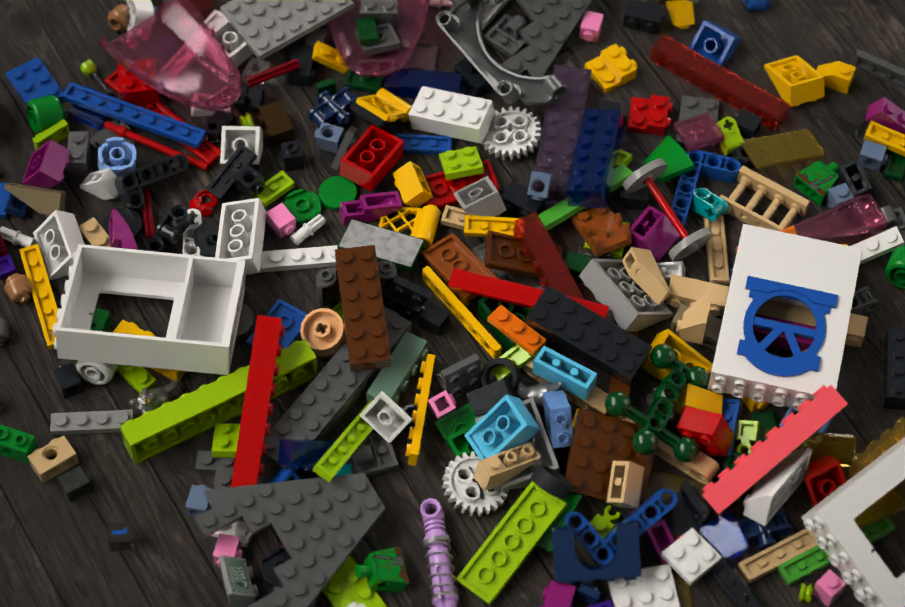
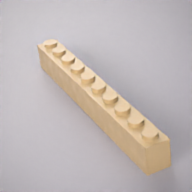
M672 274L669 284L670 293L666 298L665 304L676 308L680 307L681 303L691 306L710 289L713 290L709 313L713 316L723 317L729 286ZM768 300L763 303L754 316L756 317L757 314L816 327L814 315L809 308L775 300ZM850 313L845 344L852 347H861L868 317Z

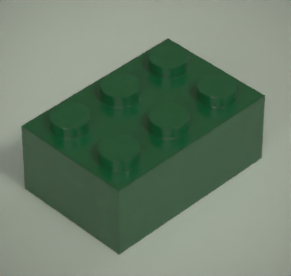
M484 297L478 301V314L508 351L516 343L487 322L488 316L502 305L526 323V317L531 309Z

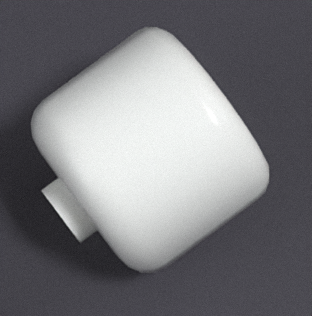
M78 360L76 369L78 374L87 382L104 385L111 381L119 364Z

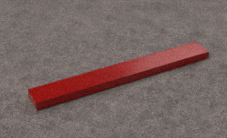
M117 69L104 81L108 87L120 95ZM160 102L136 105L184 122ZM204 138L199 149L180 143L198 159L209 164V167L221 157V150L206 138Z
M453 268L448 284L449 289L530 309L533 308L544 291ZM568 296L606 319L608 305Z

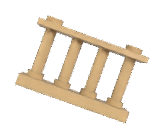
M742 166L739 170L737 178L739 184L730 197L727 198L722 194L720 198H723L728 203L729 210L726 214H730L748 225L775 231L787 228L796 214L804 217L810 203L809 200L745 166ZM748 187L756 191L746 207L738 204L736 200L744 189ZM762 196L773 200L763 216L752 210ZM779 205L788 208L789 212L780 225H777L769 219Z

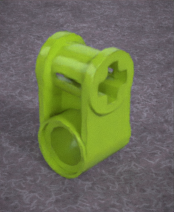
M725 117L717 122L715 131L719 138L722 152L724 155L732 154L735 148L744 144L737 122L732 117Z

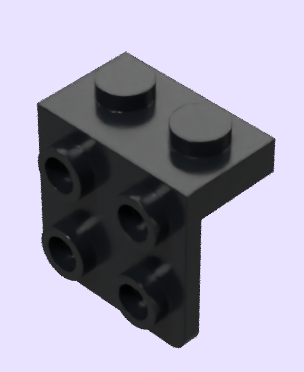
M688 480L680 483V492L676 493V505L661 517L662 520H665L674 541L677 540V536L685 534L691 528L696 530L709 523L710 508L705 501H701L698 489L695 485H691ZM671 496L663 500L662 503H669L671 500Z

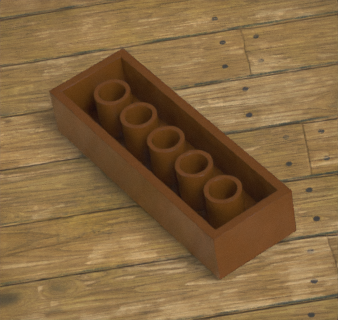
M375 245L336 249L335 261L350 372L391 367V355Z

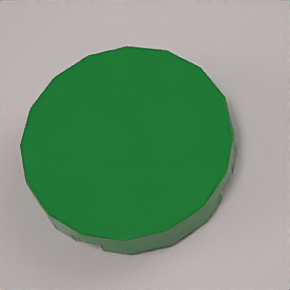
M333 176L321 184L319 197L325 208L339 211L341 202L356 200L357 189L355 184L349 179L342 176Z
M306 189L294 190L286 196L283 203L295 217L296 224H307L318 214H321L322 204L320 197L313 191L309 192Z

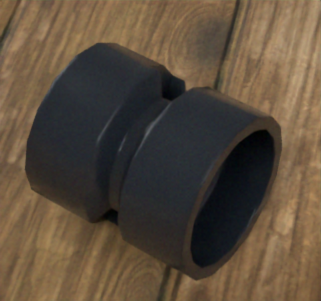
M238 84L234 95V108L240 110L249 108L250 111L259 112V107L264 106L265 89L259 87L250 89L249 86Z

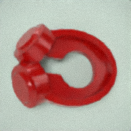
M204 189L199 191L194 199L190 200L189 207L190 209L199 210L201 216L208 217L211 215L212 209L218 204V198ZM203 197H210L213 200L211 202L201 204L203 201Z

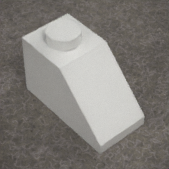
M109 168L90 172L79 186L82 190L103 200L115 199L119 196L115 186V178L117 176Z

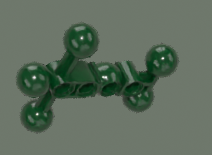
M659 344L651 351V361L659 369L671 368L672 371L654 391V401L650 404L651 407L647 410L646 414L644 415L632 407L628 395L621 391L612 392L606 397L605 408L610 415L614 417L626 416L640 426L639 431L632 437V446L638 454L644 456L654 453L658 447L657 438L673 448L674 455L679 461L683 463L692 462L699 455L698 443L690 437L678 438L666 430L665 426L670 418L672 409L679 402V393L682 391V386L689 383L705 389L709 384L710 377L704 368L699 366L690 368L678 360L675 350L670 345Z

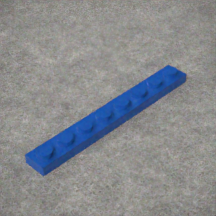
M73 82L69 83L62 94L63 101L199 149L207 135L206 130Z

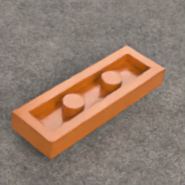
M502 305L487 318V322L532 356L547 342V339Z

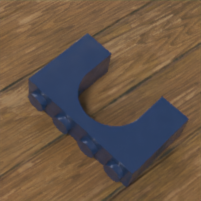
M637 521L615 523L616 552L613 558L602 566H589L579 560L575 553L573 526L551 527L555 582L572 584V581L581 580V583H592L594 579H602L604 582L615 581V578L624 577V580L637 579L636 576H641Z

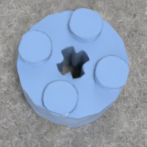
M113 137L105 140V143L98 149V169L104 170L109 168L116 176L136 169L137 151L135 146L125 141V138Z

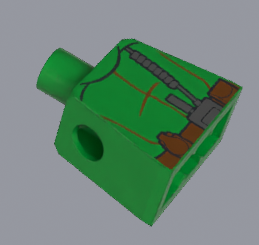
M816 161L795 174L793 186L821 207L826 201L828 189L837 186L839 180L837 172L840 171V168L835 162H831L826 166L821 161Z
M400 547L372 552L364 560L363 565H357L355 569L357 578H367L368 586L371 590L402 593L409 584Z

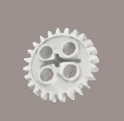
M510 106L509 111L502 108V112L499 113L495 110L493 121L482 142L484 149H489L490 155L495 153V158L502 155L503 160L507 156L510 157V160H513L514 156L520 159V154L528 156L527 151L534 152L533 146L538 147V141H541V123L538 122L537 116L533 117V112L527 114V109L521 112L519 107L513 110Z
M474 451L471 452L470 457L464 452L462 459L456 456L454 461H450L449 467H446L442 478L445 481L442 488L446 489L444 495L450 496L448 502H456L455 509L461 506L462 513L469 510L470 516H472L474 511L477 512L478 516H481L482 511L489 515L490 509L496 512L498 506L501 507L503 505V500H506L508 496L506 493L509 490L501 491L498 486L492 488L493 492H489L481 488L473 477L480 458L475 456ZM462 475L466 477V479H461L459 476ZM467 494H472L474 498L467 496Z

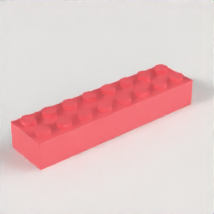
M823 385L813 394L815 398L812 401L807 399L797 407L799 412L796 415L790 413L781 421L784 424L778 429L775 426L766 434L768 439L764 442L761 440L756 442L749 448L752 452L748 456L742 454L734 461L736 465L730 470L727 467L718 475L720 480L715 484L711 481L702 489L704 493L701 496L717 515L848 404L832 385L828 387Z

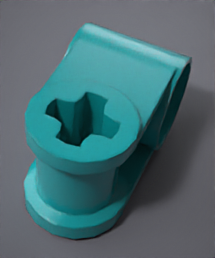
M697 188L693 192L692 211L702 215L709 221H714L720 214L723 215L728 212V203L723 198L718 197L705 188Z

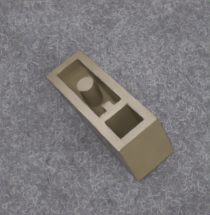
M11 182L4 184V189L38 213L46 214V218L55 210L64 211L66 191Z

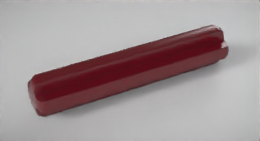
M298 59L291 60L247 78V82L250 87L299 69L301 67Z
M141 189L144 196V204L141 208L146 237L149 240L155 235L156 227L149 190Z

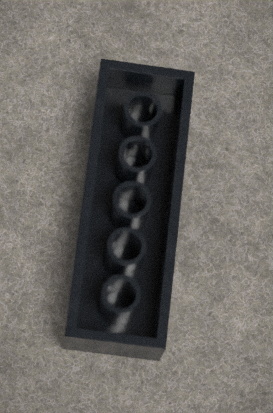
M547 285L526 317V324L536 332L629 387L651 355V345Z

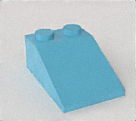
M506 394L465 434V437L480 460L525 444L540 430V427L520 398Z

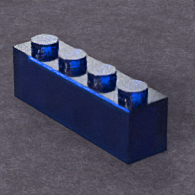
M387 67L385 89L397 97L413 99L417 98L422 86L461 94L462 74L439 72L436 70Z

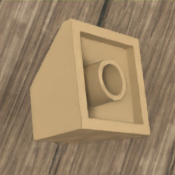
M709 289L683 313L682 320H678L676 331L680 332L679 337L683 341L702 344L713 290Z

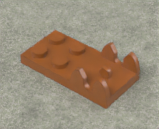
M603 198L569 218L596 257L632 244L628 223L623 225L621 214L616 213L614 215Z
M453 233L421 251L422 258L448 284L453 268L497 278ZM450 289L456 297L459 295L461 303L466 308L470 306V301L478 296Z

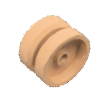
M320 308L313 310L305 316L301 323L300 333L302 340L306 339L318 358H332L346 342L344 322L331 309Z

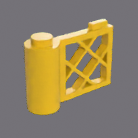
M381 88L375 95L358 97L356 100L357 104L384 121L393 122L397 119L403 123L410 121L408 114L412 105L384 88Z
M427 205L423 208L402 206L401 209L395 211L398 215L389 220L387 215L380 218L378 227L387 228L391 226L394 231L399 233L409 228L412 231L410 236L424 239L425 244L423 248H428L433 245L441 211L435 205ZM409 214H416V217L409 222L405 218ZM402 219L405 224L396 229L393 223Z

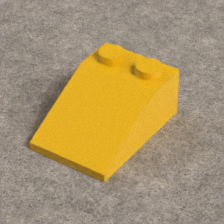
M798 55L764 64V68L781 98L790 106H799L802 103L816 101L819 98L825 97L824 76Z
M669 329L658 333L651 343L652 349L659 344L670 345L675 350L676 358L690 368L699 366L704 368L708 374L712 370L713 364ZM650 356L642 367L653 377L661 381L672 371L671 368L659 369L655 367Z

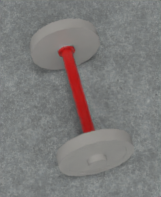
M661 158L651 161L636 170L624 181L622 186L627 193L635 192L645 186L649 188L683 239L668 253L672 261L675 262L699 250L713 237V233L709 227L702 228L691 235L687 233L653 182L668 167Z

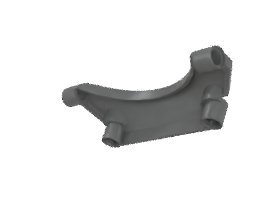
M470 0L458 9L453 5L449 12L441 11L438 13L436 23L506 103H514L520 98L525 105L549 106L565 94L566 87L555 75L543 77L519 75L504 69L492 59L486 49L482 35V16L485 0Z

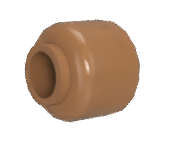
M120 4L109 12L108 23L112 29L122 32L128 28L131 18L129 6Z
M15 273L5 280L4 290L12 302H21L23 304L31 299L30 295L32 294L33 286L26 275Z

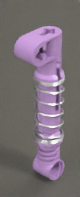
M430 498L422 502L420 511L425 529L423 545L426 549H429L425 557L429 559L427 568L430 569L431 575L428 578L432 580L430 589L434 592L431 600L435 607H457L459 602L458 588L454 586L456 577L452 575L454 571V566L451 564L453 556L449 554L451 545L449 535L445 531L444 511L436 499ZM436 509V512L434 514H428L431 510Z

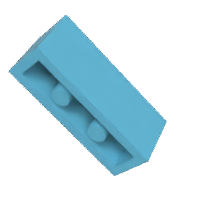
M546 346L542 347L533 361L532 373L553 384L562 382L560 388L585 401L596 386L597 373Z

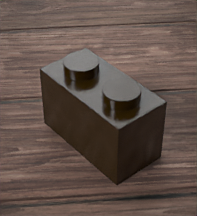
M280 100L259 107L258 123L264 127L265 138L267 141L270 140L273 147L294 140L293 127Z

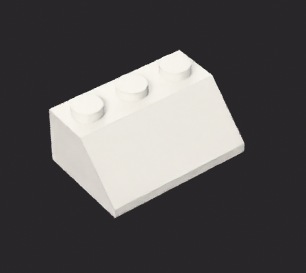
M55 210L33 232L36 243L39 245L49 280L67 276L69 266H73V252H77L79 244L85 245L75 215Z

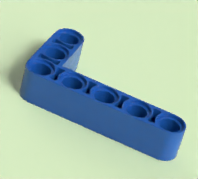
M697 149L687 152V155L693 161L694 169L680 175L671 209L684 228L699 176L734 183L737 181L741 164L737 159Z
M662 488L622 522L637 520L639 522L638 533L640 536L676 505L677 495L670 489ZM670 493V502L663 504L661 500L662 495ZM648 507H654V516L650 518L646 517V509ZM571 511L567 513L564 519L566 526H571L570 519L573 516H579L580 518L579 525L573 527L576 539L598 563H608L615 555L617 545L613 543V538L616 536V527L602 538L579 512ZM587 532H592L594 535L590 543H585L583 540ZM601 548L607 550V556L603 559L597 557V552Z

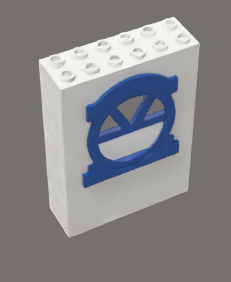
M743 224L707 389L719 394H732L737 398H750L755 402L772 403L777 407H793L796 411H799L797 407L805 400L809 399L812 401L815 398L813 394L823 385L826 387L832 385L836 389L862 249ZM768 300L807 307L814 315L816 330L754 316L759 307ZM753 326L772 331L758 343L754 336ZM781 333H785L794 357H777L766 352L765 349ZM794 335L814 339V341L802 353Z

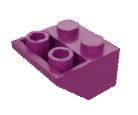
M648 205L630 227L632 244H629V246L651 250L655 261L659 263L680 235L664 213Z

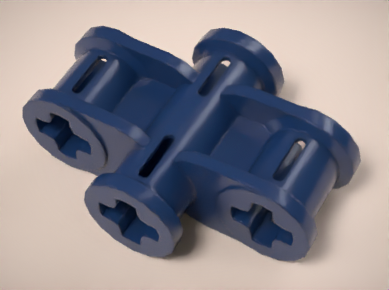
M349 86L344 87L333 97L328 90L318 96L317 103L319 105L314 107L308 114V119L314 121L318 125V129L322 122L333 125L339 121V125L345 127L352 121L353 114L351 112L353 110L350 109V106L359 96H356Z
M779 509L766 526L750 518L740 519L731 523L729 527L735 534L736 546L742 547L759 542V549L763 551L775 545L777 540L774 538L788 535L794 530L793 525H790L788 521L787 510Z

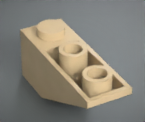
M631 247L622 260L628 275L657 305L661 306L669 295L670 290L651 250Z
M528 442L480 460L473 477L481 488L487 491L504 484L540 460L541 456L532 444Z

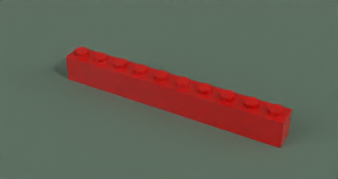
M257 315L231 487L257 485L259 476H263L265 464L261 463L262 456H266L268 445L264 443V439L270 433L271 424L267 423L268 416H272L274 404H271L270 400L271 396H275L277 384H273L274 376L278 377L279 364H276L277 357H281L282 345H279L280 337L284 338L285 334L282 318Z

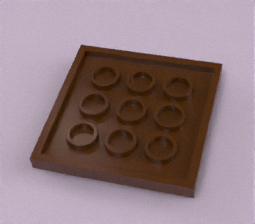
M579 409L565 472V478L573 485L569 492L607 502L613 461H630L644 467L639 501L640 507L645 502L654 453L644 456L638 454L632 446V437L639 431L640 426L633 422Z

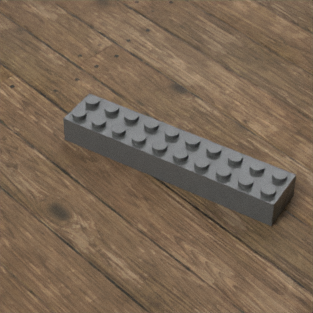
M384 306L391 355L405 332L407 331L412 334V326L410 321ZM345 342L270 430L269 436H265L264 443L268 444L266 456H262L261 461L276 471L280 468L292 469L297 473L374 381L382 368L350 372L347 343Z

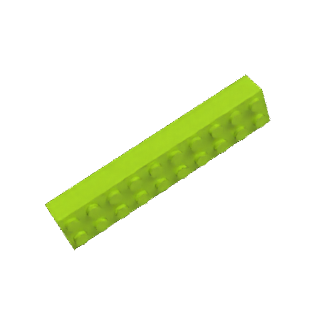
M306 339L293 342L289 347L282 349L281 357H277L276 364H279L278 377L274 376L273 384L277 385L275 396H271V400L314 380L318 375L317 358ZM249 365L240 367L227 376H221L210 384H204L191 393H185L180 398L172 402H166L161 407L153 411H147L142 416L134 420H127L121 425L120 429L124 445L134 464L215 427V423H223L242 414Z

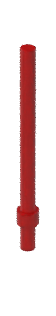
M108 121L104 124L105 129L115 132L119 137L129 138L169 156L183 154L188 158L190 165L204 171L208 170L209 164L129 131L125 126H117Z

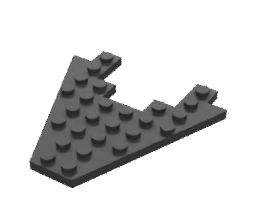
M470 0L450 1L458 9ZM494 0V1L496 2V4H499V3H501V2L504 1V0ZM516 0L532 21L531 24L519 32L528 47L503 62L501 66L519 75L527 72L530 77H543L592 0Z
M358 473L334 476L330 482L321 477L206 490L204 495L212 509L194 519L204 538L242 518L252 535L272 526L291 557L290 560L274 568V572L283 587L248 607H309L385 511V506L366 475Z

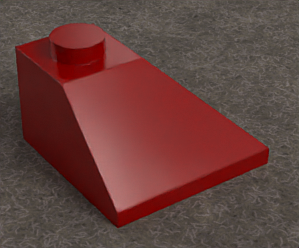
M825 455L810 463L803 476L812 507H815L847 482L840 460L829 455Z

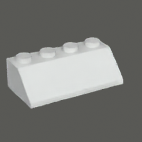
M806 448L791 452L773 467L772 471L766 473L763 481L756 484L753 493L745 497L743 501L745 506L743 515L766 526L803 482V476L808 468L812 449Z

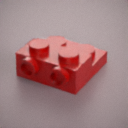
M651 95V99L632 97L627 131L665 136V129L670 128L671 118L667 117V114H671L673 103L669 102L670 97Z

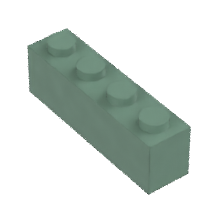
M407 331L405 332L391 354V367L382 368L367 391V403L370 400L373 401L381 391L396 404L398 403L399 395L408 388L409 379L417 374L420 362L425 361L429 350H427L426 340Z

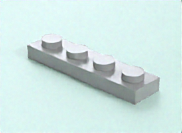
M112 410L51 413L50 432L51 435L121 432V425L127 420H134V411Z

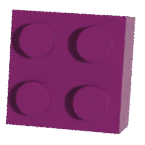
M50 139L32 153L22 184L52 189L56 184H60L64 178V168L69 163L68 156L70 150Z

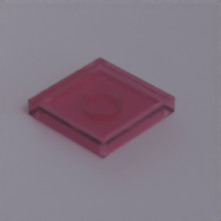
M708 112L673 123L674 130L689 152L724 141V134Z

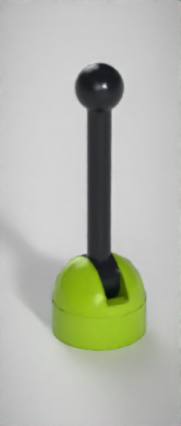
M92 60L85 61L81 65L80 70L86 76H93L104 88L106 95L112 97L114 92L108 89L97 76L95 63Z

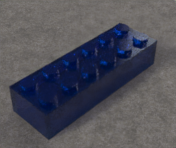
M584 109L566 186L568 206L607 208L624 130L622 110Z

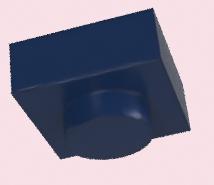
M10 194L4 211L22 219L25 215L27 204L13 194Z
M582 583L578 589L577 599L589 605L599 603L601 592L592 585Z

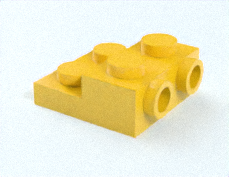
M614 44L600 51L599 57L585 63L584 69L602 91L607 93L635 79L637 64L633 59L629 60L627 58L626 50L623 47L619 48L617 44Z

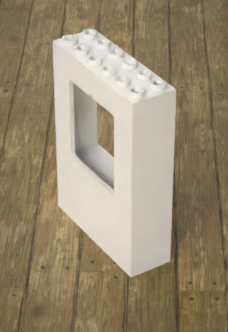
M78 245L77 252H73L72 256L73 266H69V280L65 281L64 290L66 293L61 296L62 307L57 310L58 322L53 325V335L56 336L54 350H57L58 358L229 375L245 294L246 261ZM106 293L173 300L166 338L90 330L99 294Z
M905 437L801 517L806 529L815 536L818 546L825 550L831 564L838 568L842 574L843 581L851 586L856 599L862 602L865 607H905V572L898 578H895L877 552H871L873 549L872 545L854 521L855 517L905 479Z

